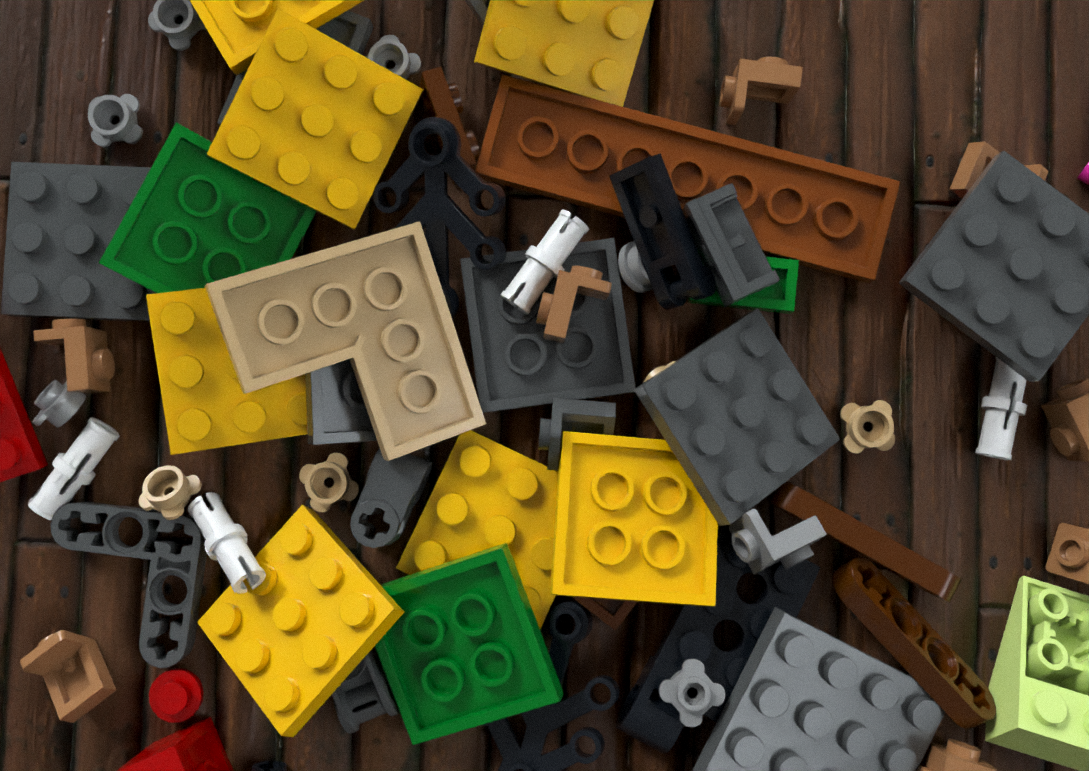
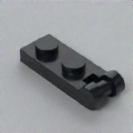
M661 153L647 157L610 175L611 183L658 303L664 309L671 310L683 306L687 298L701 300L712 296L716 290L715 277L712 271L702 263ZM672 265H676L680 278L674 275Z

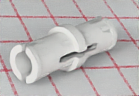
M564 209L559 212L558 218L537 247L532 245L525 253L528 258L506 290H503L500 294L512 306L516 307L517 305L518 309L526 315L530 313V309L553 277L557 279L559 270L565 271L562 266L583 235L589 231L588 226L576 216L572 220L570 218L572 214Z
M996 357L989 396L983 397L981 408L986 409L978 448H976L975 453L1001 460H1011L1019 416H1025L1027 405L1022 403L1027 380Z
M90 417L87 421L88 424L66 453H59L53 460L54 470L34 497H31L28 501L29 508L43 518L52 520L55 512L60 507L69 504L82 485H89L96 475L93 471L113 442L117 441L120 437L114 428L97 418Z
M215 492L206 493V498L211 505L209 508L206 506L201 495L196 497L188 506V512L194 518L206 539L204 546L209 558L218 560L235 593L243 594L247 592V587L243 582L245 578L252 590L257 588L264 581L266 573L260 567L246 544L248 535L243 526L234 524L222 504L219 494Z

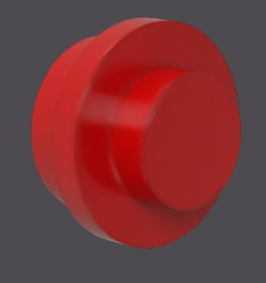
M173 668L163 672L153 681L149 691V703L153 712L160 719L171 723L183 722L192 717L201 707L204 698V690L200 679L193 672L184 668Z

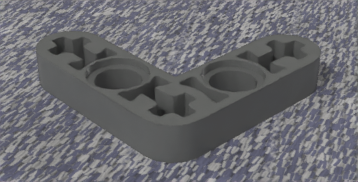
M89 501L69 503L60 507L53 515L50 525L51 534L55 542L61 547L75 551L151 560L139 639L140 653L147 663L157 668H168L185 659L192 651L195 643L207 558L204 546L206 539L194 518L190 514L183 513L177 519L166 520L162 516V512L154 509L145 511L138 507ZM81 517V521L85 523H104L102 532L90 531L79 534L77 529L70 528V521L73 518ZM127 517L137 519L143 528L142 539L135 546L126 545L119 537L118 529L120 523ZM183 525H185V534L193 536L192 544L183 546L181 551H179L180 545L177 541L166 539L156 541L158 532L169 533L181 530ZM170 575L180 577L187 586V595L181 604L170 603L162 593L163 582ZM159 613L164 615L182 613L183 619L179 618L171 622L169 633L170 639L178 641V647L166 654L165 645L157 643V637L167 632L170 617L159 618Z

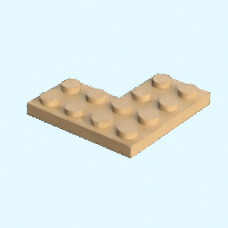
M420 221L205 285L243 394L350 359L383 459L387 461L486 424Z

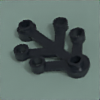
M428 117L418 122L409 136L408 148L411 155L388 181L381 182L376 186L373 200L376 207L384 213L401 211L409 202L408 190L425 174V195L395 228L419 221L422 229L426 227V241L451 317L454 318L459 309V298L456 291L449 285L448 229L470 252L471 261L479 269L489 270L501 265L506 257V249L503 242L497 237H486L448 195L447 175L469 196L470 207L479 216L486 217L498 214L505 206L506 197L500 186L494 183H485L460 156L461 138L456 127L444 118ZM435 135H439L443 142V149L440 154L435 153L432 148V139ZM389 188L395 191L397 197L393 206L386 199V192ZM485 190H488L494 198L491 209L485 208L481 202V195ZM484 244L490 245L494 250L492 262L486 261L482 256Z
M567 601L558 604L551 610L548 616V630L553 637L549 655L561 687L574 644L584 640L590 634L593 626L590 611L577 601ZM563 614H569L575 620V630L571 634L565 633L560 627L559 622ZM600 675L592 679L584 690L559 703L521 713L527 725L522 745L507 717L483 724L488 726L503 758L498 771H516L517 769L525 771H561L577 762L583 764L594 762L603 753L605 742L602 734L593 727L581 728L571 737L570 743L543 755L542 753L549 732L592 710L605 711L612 707L620 695L617 682L610 676ZM597 683L605 684L610 689L611 697L608 702H600L596 699L594 687ZM581 736L592 738L596 746L593 754H586L580 749L579 739Z

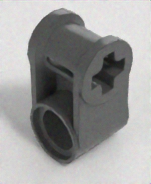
M380 448L378 449L367 473L364 489L351 517V531L359 543L366 547L377 548L393 544L400 539L413 508L426 486L432 469V462L410 453L387 461L383 459ZM385 511L383 520L390 524L389 531L378 532L376 535H373L375 526L368 522L369 516Z
M374 646L332 694L337 716L348 734L358 731L360 724L387 713L393 717L400 713Z

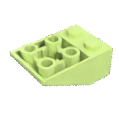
M1024 575L1019 578L988 687L994 698L996 715L994 719L986 722V742L1075 770L1089 771L1088 595Z

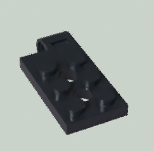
M730 525L720 526L717 538L716 605L714 607L679 606L655 655L649 656L636 684L626 697L616 721V728L663 755L668 753L678 739L684 724L681 723L680 713L672 703L664 702L661 699L659 686L663 680L671 679L676 672L682 670V664L687 659L701 661L705 667L704 673L713 683L721 684L725 690L724 702L720 706H712L703 714L717 722L774 608L777 607L797 618L821 567L806 559L785 570L780 561L753 574L748 563L742 561L733 548L732 534L729 531ZM746 573L755 575L762 587L760 597L751 604L743 602L739 598L736 589L738 580ZM723 620L733 622L739 632L737 644L727 651L720 650L713 640L714 628ZM694 687L687 690L688 697L694 698L697 695V690Z

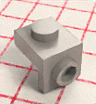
M756 509L745 512L729 526V531L732 534L733 548L739 558L748 563L753 574L780 561L785 570L805 561L814 555L810 545L827 535L815 515L771 536Z

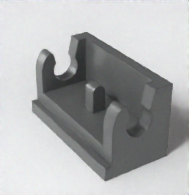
M733 183L686 203L682 209L704 266L708 267L715 277L716 291L724 307L759 292L780 280L776 271H772L737 200V191Z

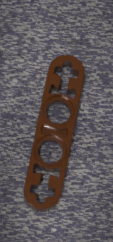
M786 481L778 487L768 502L801 522L816 515L827 537L947 603H950L962 581L955 574Z
M855 557L833 572V586L843 603L957 725L964 729H971L994 719L996 715L994 698L984 682L875 565L863 557Z

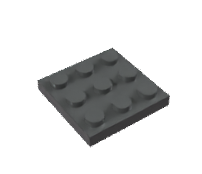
M1002 151L994 156L899 284L1027 381H1040L1089 315V213L1007 152Z
M11 162L1 314L11 317L150 322L146 295L156 294V292L99 264V261L151 167Z
M614 238L578 243L562 265L566 272H571L572 266H583L598 270L603 273L602 280L612 283L607 300L576 293L564 343L544 339L546 326L536 323L543 292L554 294L556 278L553 277L530 309L531 311L528 315L521 312L517 305L516 307L512 306L500 295L503 290H506L528 258L525 255L527 250L506 252L503 263L489 270H482L476 267L470 257L460 259L478 397L483 413L553 404V398L584 400L635 392ZM494 254L484 255L483 257L486 261L492 262Z
M758 308L747 313L634 389L719 526L732 524L840 440Z

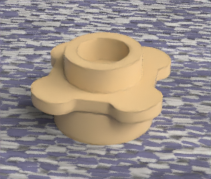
M877 400L870 406H859L856 403H848L843 406L840 417L846 423L847 436L843 440L846 450L858 454L864 448L876 447L880 451H887L893 447L895 435L893 434L894 422L891 417L892 408L886 401ZM865 422L871 423V431L867 432L864 430L863 425Z
M332 453L328 456L327 461L316 465L306 464L300 470V481L305 484L306 492L311 498L310 505L317 512H326L330 510L332 504L343 499L352 501L359 494V484L351 479L347 470L348 458L342 453ZM328 477L334 480L332 487L325 485V480Z
M175 466L159 467L145 478L142 486L143 493L139 497V505L145 511L154 509L162 512V516L166 520L177 519L184 513V507L189 503L190 497L200 491L202 483L196 475L185 476Z

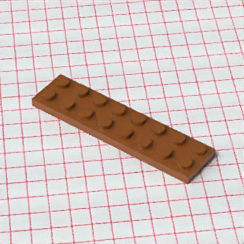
M502 74L475 172L481 179L625 218L609 176L647 157L661 153L682 209L686 203L733 183L737 191V200L765 256L799 260V265L865 283L875 281L900 181Z

